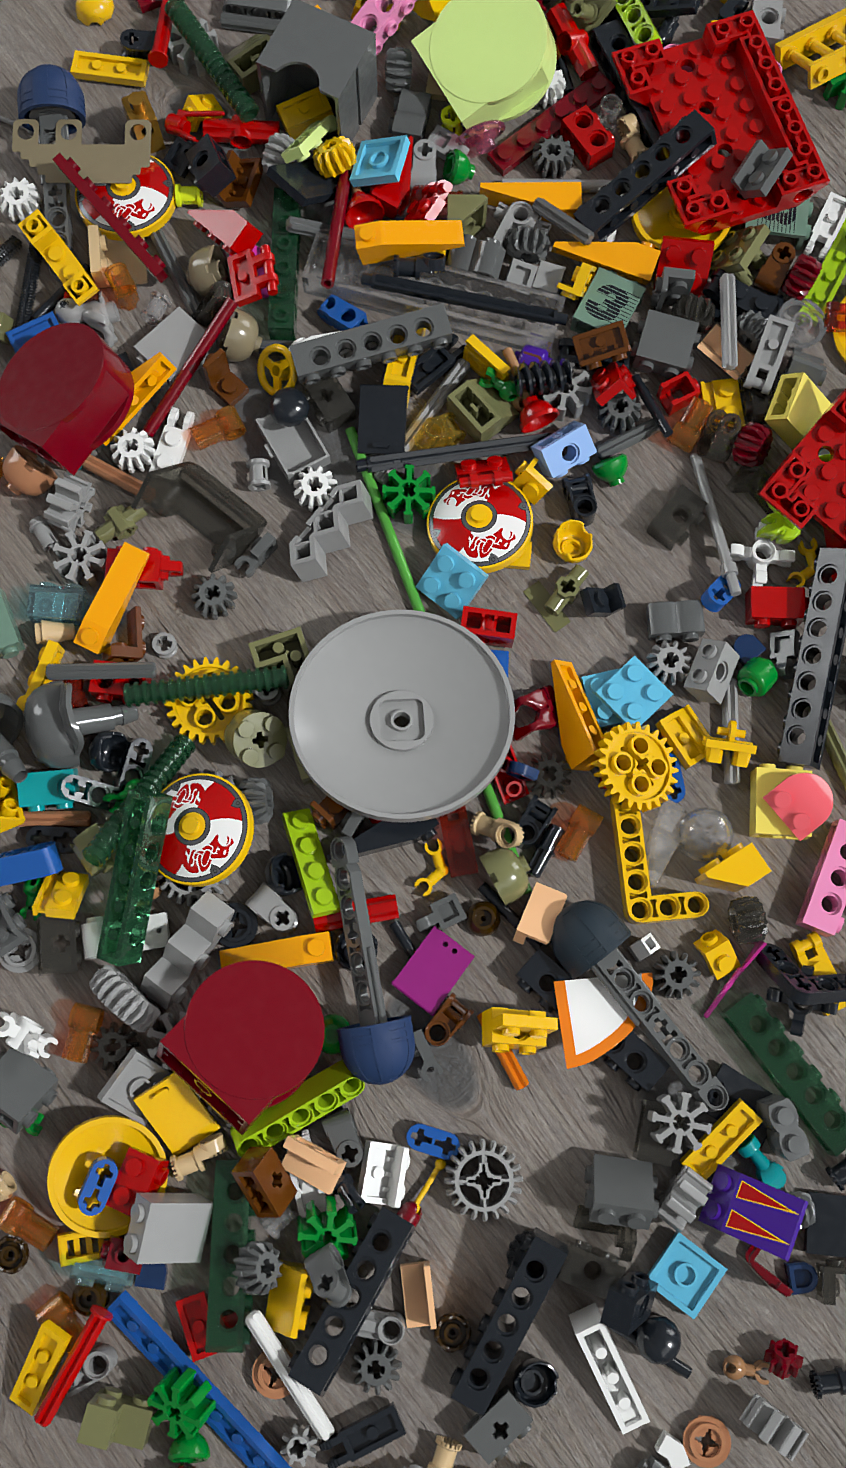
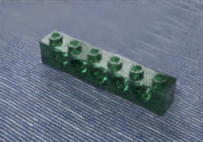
M274 187L271 252L275 257L274 272L278 275L279 285L277 286L278 294L274 296L269 295L268 332L270 340L296 341L301 234L288 232L285 222L290 216L301 218L302 207L283 189Z
M151 789L128 790L96 956L97 959L118 967L141 962L173 796Z
M752 992L744 993L719 1014L783 1097L788 1098L794 1104L798 1116L827 1154L837 1157L846 1150V1112L839 1104L841 1102L840 1097L832 1088H826L821 1081L823 1076L813 1064L808 1065L802 1057L804 1055L802 1048L794 1040L790 1041L784 1034L786 1029L781 1021L769 1015L766 1011L768 1006L763 998L757 993L755 995ZM754 1016L758 1017L761 1021V1029L758 1032H754L750 1027V1020ZM773 1039L779 1044V1052L775 1056L771 1055L768 1050V1044ZM791 1063L795 1064L798 1070L797 1076L794 1079H790L786 1072L788 1065ZM809 1087H812L816 1092V1098L812 1103H809L805 1098V1092ZM828 1111H831L835 1118L834 1123L830 1127H827L824 1123V1116Z
M216 1160L205 1352L242 1353L245 1351L246 1345L251 1344L252 1332L245 1323V1318L247 1317V1312H252L253 1295L244 1293L240 1287L237 1294L230 1295L224 1288L227 1278H238V1276L232 1274L236 1270V1263H231L226 1258L228 1247L236 1245L238 1248H242L247 1245V1242L256 1241V1229H251V1217H256L254 1210L244 1194L236 1201L231 1199L229 1195L230 1187L237 1183L231 1171L240 1160ZM236 1213L242 1218V1227L238 1231L233 1232L228 1228L227 1221L232 1214ZM228 1309L235 1311L238 1316V1322L235 1327H227L223 1322V1314Z

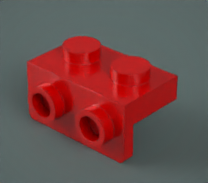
M611 362L605 368H599L592 375L590 383L594 397L601 406L605 405L621 390H624L632 400L636 397L634 391L636 384L631 378L633 377L631 372L624 364L619 366L616 362Z
M129 1147L106 1205L131 1217V1208L135 1204L137 1193H157L159 1187L165 1183L168 1177L169 1169L167 1168L170 1161L165 1158H157L135 1147Z

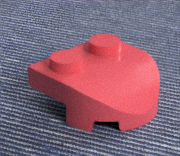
M812 773L792 774L763 797L799 841L822 825L830 816L833 808L831 788L824 779Z

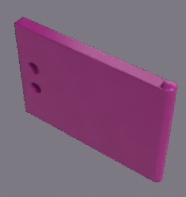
M434 926L395 980L391 981V985L431 1016H434L438 1007L475 956Z

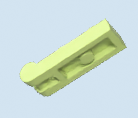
M329 115L321 121L318 120L312 123L281 154L285 163L287 164L294 160L299 163L310 156L309 150H313L322 144L321 138L327 132L331 133L337 130L336 117Z

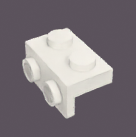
M366 1140L357 1190L365 1200V1203L400 1208L401 1200L405 1195V1174L410 1164L408 1147Z

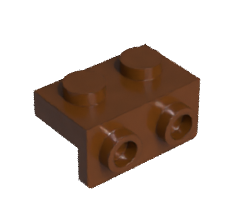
M228 150L226 156L236 179L216 197L226 208H249L252 205L264 171L262 159H240L234 150Z
M623 320L572 337L580 367L586 366L587 371L601 367V361L609 358L612 359V363L628 358L627 352L631 351Z

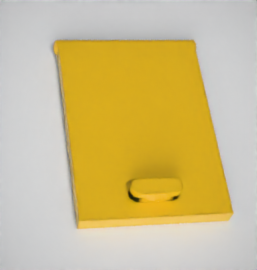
M175 1072L134 1098L136 1105L173 1155L179 1156L221 1128L194 1090Z

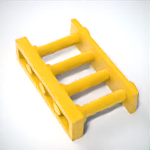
M846 8L775 44V59L781 65L782 70L794 64L807 70L808 89L810 90L846 72ZM835 43L843 46L835 51L829 48V46ZM815 53L822 56L815 61L808 58Z

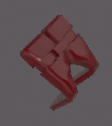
M551 685L538 688L514 700L515 712L521 705L529 706L537 711L535 720L531 724L520 728L514 725L513 737L516 741L522 740L533 731L551 729L554 726L556 728L559 727L555 693Z
M750 1245L745 1251L744 1256L751 1268L776 1291L786 1297L791 1296L794 1292L791 1288L754 1260L761 1249Z

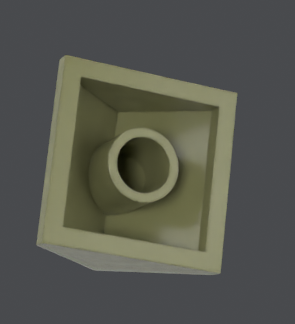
M448 194L447 220H461L463 234L475 237L486 226L488 198L485 195ZM449 249V250H446V256H447V257H448V255H449L450 249Z

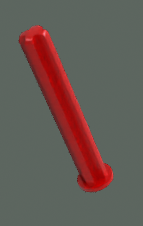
M162 0L153 49L148 54L149 63L156 68H164L168 64L167 50L177 0Z
M99 1305L91 1306L89 1319L34 1416V1421L42 1427H47L52 1422L107 1321L112 1320V1313Z

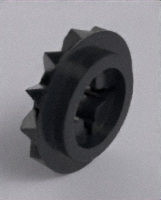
M227 904L235 910L231 922H234L237 914H239V922L247 926V929H238L237 934L233 938L234 934L231 928L225 937L220 938L219 942L230 948L245 946L253 941L258 931L257 916L245 904Z

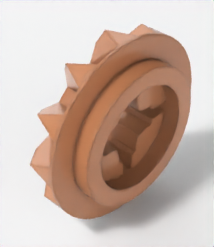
M285 1349L289 1357L292 1358L293 1354L288 1349ZM263 1351L253 1365L252 1379L254 1386L260 1394L267 1398H284L290 1392L280 1377L274 1380L273 1384H270L272 1372L268 1368L274 1367Z
M699 1415L694 1420L688 1421L685 1431L682 1432L683 1446L688 1458L694 1464L703 1468H713L722 1464L731 1450L730 1433L724 1423L712 1415ZM709 1430L710 1438L717 1444H707L706 1449L703 1451L702 1443L695 1437H705L706 1432Z

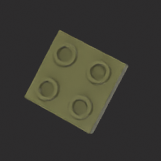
M557 0L552 8L558 3H565L578 29H584L590 38L593 28L598 27L617 2L616 0Z
M765 224L729 232L719 250L712 256L708 276L711 278L713 271L716 268H720L728 274H734L736 280L751 286L752 281L756 277L747 267L751 263L754 269H760L765 264V261H767L768 257L760 250V247L770 233L769 228Z

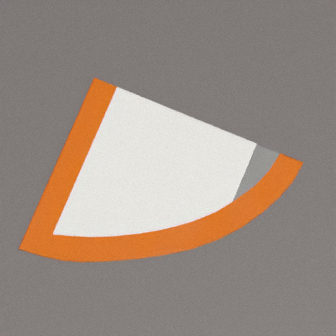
M638 974L652 991L653 974ZM625 975L615 976L616 984L621 988H626L628 985L627 977ZM598 977L554 981L567 1069L585 1065L599 1058L620 1043L636 1027ZM635 996L633 1000L634 1007L638 1011H644L646 1009L645 1000L641 996Z

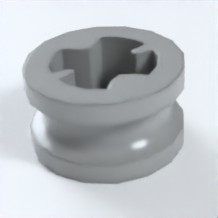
M159 633L152 641V648L160 659H170L177 653L176 639L170 633ZM163 640H168L169 645H172L171 648L167 647V651H162L161 647L158 646L159 643L163 645Z

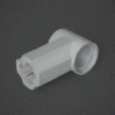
M371 1309L357 1336L380 1340L387 1345H395L404 1336L406 1320L397 1311L384 1312ZM388 1321H394L399 1325L400 1332L396 1335H390L386 1332L384 1324Z

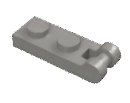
M769 315L743 387L748 389L753 387L761 390L760 393L769 395L795 322ZM758 370L768 373L765 380L756 377Z

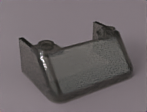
M189 461L148 472L131 506L134 510L151 505L155 512L163 517L178 514L213 542L214 546L211 549V554L214 559L208 568L211 573L233 565L237 558L241 557L262 534L267 525L266 519L203 467Z

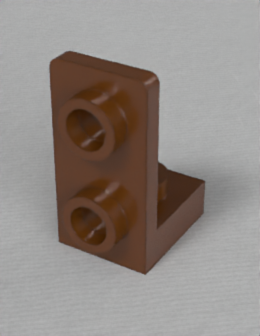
M220 348L217 352L211 353L206 357L202 367L209 389L226 405L233 408L249 393L248 386L230 371L226 353L223 349Z
M134 606L127 612L128 644L124 642L112 643L111 646L102 652V661L139 662L144 657L146 643L142 641V631L145 625V618L141 615L140 606Z
M328 796L319 804L315 800L310 803L312 808L311 815L315 822L323 829L328 826L332 831L342 822L347 812H352Z

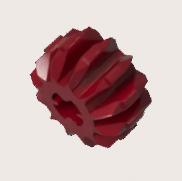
M799 255L783 281L782 291L793 299L803 300L817 280L822 269V263L810 255Z
M749 422L744 425L734 442L735 446L732 450L733 460L747 468L756 469L759 465H762L771 449L773 441L772 430L757 422Z

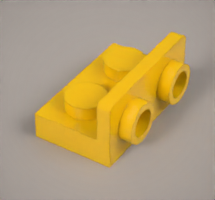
M582 262L581 267L576 266L571 279L574 282L573 286L558 282L557 288L562 289L561 295L573 300H579V297H584L596 275L598 267Z

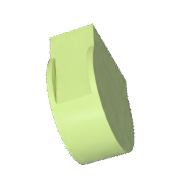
M450 0L441 11L436 22L411 40L473 141L497 123L510 121L532 109L545 95L556 69L557 53L555 41L537 0Z

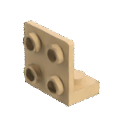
M88 225L90 272L98 288L148 283L147 267L124 241L107 239L106 235L101 234L98 225Z

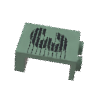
M808 198L797 207L742 223L741 230L749 226L765 224L770 230V235L796 238L795 250H800L804 240L808 241L811 225L808 224V218L812 214L813 202H810V198Z
M599 267L573 315L570 330L581 334L623 320L624 327L626 328L637 306L642 303L646 288L636 281L627 280L619 276L613 270Z

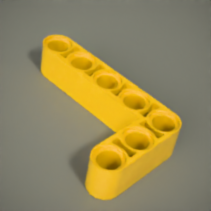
M612 795L610 798V810L623 912L626 920L631 924L640 925L691 920L707 913L709 901L701 892L651 896L640 811L632 813L631 808L622 810L619 803L613 805L614 796ZM624 821L630 822L634 827L633 834L624 833L621 829V823ZM626 849L635 850L638 856L636 862H630L625 858L624 853ZM630 876L639 878L641 881L640 890L630 888L628 884ZM690 898H694L699 902L700 910L698 913H694L688 908ZM662 901H667L671 904L672 913L670 916L664 915L660 911V903ZM633 904L642 905L645 910L643 918H637L632 914Z

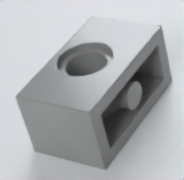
M752 0L749 11H754L774 55L775 44L782 41L784 36V29H780L786 15V8H782L783 0Z
M703 638L683 687L698 701L721 705L740 656L726 641Z

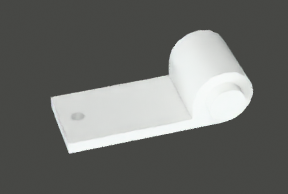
M167 912L117 921H104L103 916L86 918V924L81 925L85 960L166 947L167 941L170 939Z

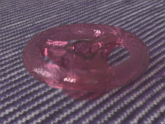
M489 120L476 124L459 136L458 144L465 145L468 148L475 147L479 155L486 154L496 148L494 139L498 138L505 131L506 125L501 120Z

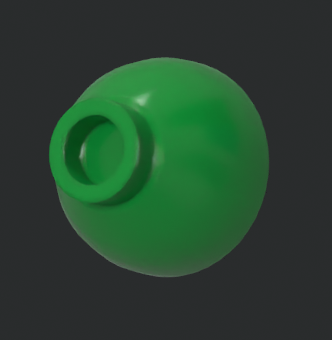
M453 149L446 157L443 179L451 182L452 186L462 184L467 179L471 180L475 173V165L470 163L469 158L461 150Z
M621 453L594 464L592 470L600 480L609 483L610 487L621 484L625 481L623 476L628 467L627 455Z
M341 1015L323 1016L325 1035L322 1052L330 1055L339 1054L341 1050L336 1029L349 1026L350 1023Z
M182 1431L172 1441L168 1450L167 1458L173 1463H200L210 1458L209 1444L199 1431L189 1440L185 1438L186 1435Z

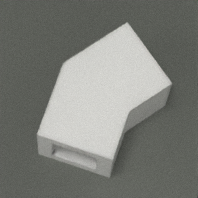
M649 933L627 948L634 959L640 962L661 947L652 934Z
M663 1430L654 1446L656 1451L667 1458L670 1468H685L691 1465L680 1440Z

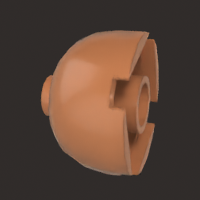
M20 445L13 446L3 462V475L9 482L7 487L19 496L22 493L27 496H40L54 485L58 476L48 464L44 462L42 465L36 460L37 455Z

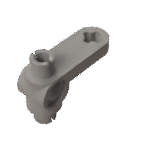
M500 201L495 210L494 218H498L502 222L493 238L500 241V245L505 249L511 229L517 228L520 225L523 227L527 225L530 227L537 226L539 230H545L548 235L551 224L541 221V215L534 212L532 206L527 202H513L511 206H508Z

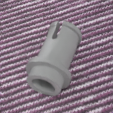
M37 516L28 523L30 526L29 531L35 534L45 552L51 551L55 543L59 544V541L49 528L48 519H44L43 516Z

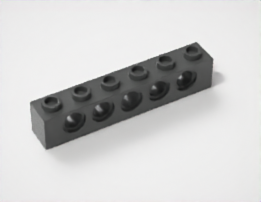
M444 303L290 345L289 347L299 383L313 385L320 382L321 378L328 376L338 378L345 375L346 371L366 370L372 364L378 362L383 364L396 361L397 357L408 355L409 357L421 354L423 350L432 347L435 350L442 349L452 342L453 333ZM420 328H426L430 333L427 336H419L416 331ZM395 335H401L404 341L396 344L390 339ZM370 342H375L379 345L374 351H369L365 348L366 344ZM344 349L353 351V355L349 358H343L339 354ZM319 356H324L328 359L323 365L315 364L314 360Z

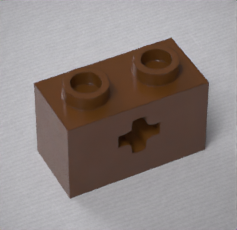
M272 1146L249 1147L231 1171L258 1218H280L298 1192Z

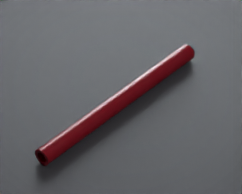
M349 170L339 174L321 279V285L326 289L332 288L335 282L350 189L349 179L351 172Z
M229 297L226 298L142 428V431L147 432L149 436L153 437L238 307L239 304Z

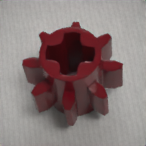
M786 1338L777 1342L771 1340L769 1349L765 1350L763 1358L764 1361L770 1363L768 1372L773 1373L781 1378V1380L790 1376L796 1378L804 1360V1357L797 1355L799 1346L794 1345L791 1341L786 1340Z

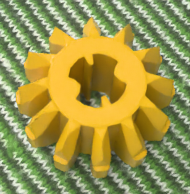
M345 136L326 140L313 151L314 165L320 175L325 178L343 174L346 170H350L351 166L357 162L356 150L349 138H345Z

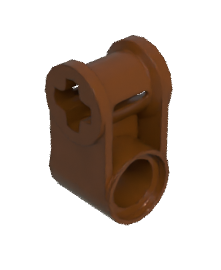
M787 242L778 243L773 248L766 263L760 269L753 285L772 295H777L795 258V248Z
M454 992L437 1010V1014L424 1029V1036L428 1044L433 1047H439L448 1042L453 1034L474 1013L472 1008L467 1009L456 999ZM438 1025L444 1029L445 1036L442 1041L437 1042L430 1038L429 1030L432 1026Z

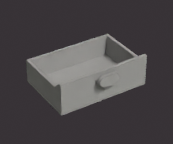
M271 414L264 418L255 419L258 431L266 443L264 444L265 450L270 458H275L289 484L294 483V480H299L298 474L300 471L308 474L307 468L309 466L312 467L313 471H317L319 466L324 467L331 463L330 455L308 417L300 425L293 427L276 424Z

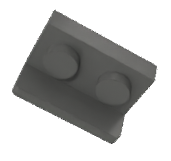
M762 139L756 140L731 178V182L743 198L766 197L793 154L788 147L769 149Z
M664 267L661 277L656 278L655 289L652 290L650 306H654V311L660 312L663 304L672 307L685 306L695 280L696 270Z
M1 891L0 958L29 939L24 930L27 927L25 920L18 912L15 913L13 909L16 906L14 899L8 892L2 893Z

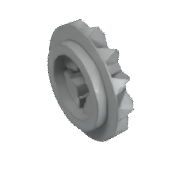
M24 928L29 939L21 944L23 946H31L25 951V959L21 955L11 956V954L15 953L14 951L18 950V946L0 958L2 966L11 972H28L40 964V959L44 953L43 940L35 931L29 928Z

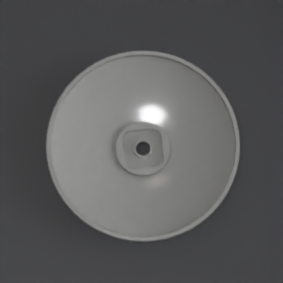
M387 610L370 613L339 626L312 649L302 663L291 690L289 725L293 746L301 765L314 784L325 795L346 809L365 817L388 822H417L437 818L457 810L477 797L491 783L509 752L514 733L515 704L509 679L502 665L489 647L475 634L456 622L439 615L415 610ZM403 716L410 723L406 727H398L395 725L394 720L397 717Z

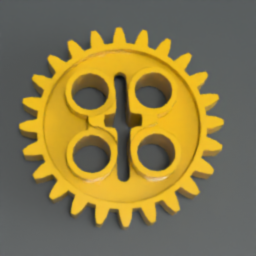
M204 657L202 665H199L194 659L193 668L190 669L184 664L185 673L183 675L175 672L178 681H169V685L174 690L165 692V695L172 700L164 703L166 708L173 710L167 713V717L175 719L172 726L175 729L181 727L179 733L182 737L189 733V740L191 742L198 736L201 745L205 744L207 738L210 739L212 745H215L216 738L218 737L225 743V729L233 717L240 711L254 709L252 704L247 703L255 699L254 695L246 693L252 689L250 683H244L247 680L245 673L237 676L240 671L238 666L230 670V662L228 660L221 666L218 657L214 659L213 664H210L207 657ZM214 677L220 679L216 687H207L209 679ZM196 682H199L209 697L213 699L215 705L223 714L224 720H220L195 686ZM196 693L197 699L193 703L187 704L184 702L188 694ZM234 699L235 705L231 709H223L222 704L225 700ZM210 714L213 716L210 724H200V719L203 715Z
M626 722L621 726L617 725L611 728L610 731L603 734L604 739L597 742L601 748L595 750L594 754L599 757V760L592 762V765L599 767L600 770L594 773V776L602 778V781L597 786H605L607 788L604 796L613 795V805L622 802V810L631 808L632 813L638 811L643 813L660 807L661 803L668 801L667 795L674 793L670 785L678 782L672 777V774L679 772V769L672 767L671 764L677 761V758L669 756L673 747L665 748L664 744L667 738L659 740V731L655 730L650 733V725L648 724L641 727L640 722L633 724Z

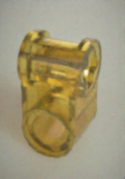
M447 412L443 415L426 419L416 433L414 443L419 450L457 445L464 440L466 433L464 430H460L454 420V413Z

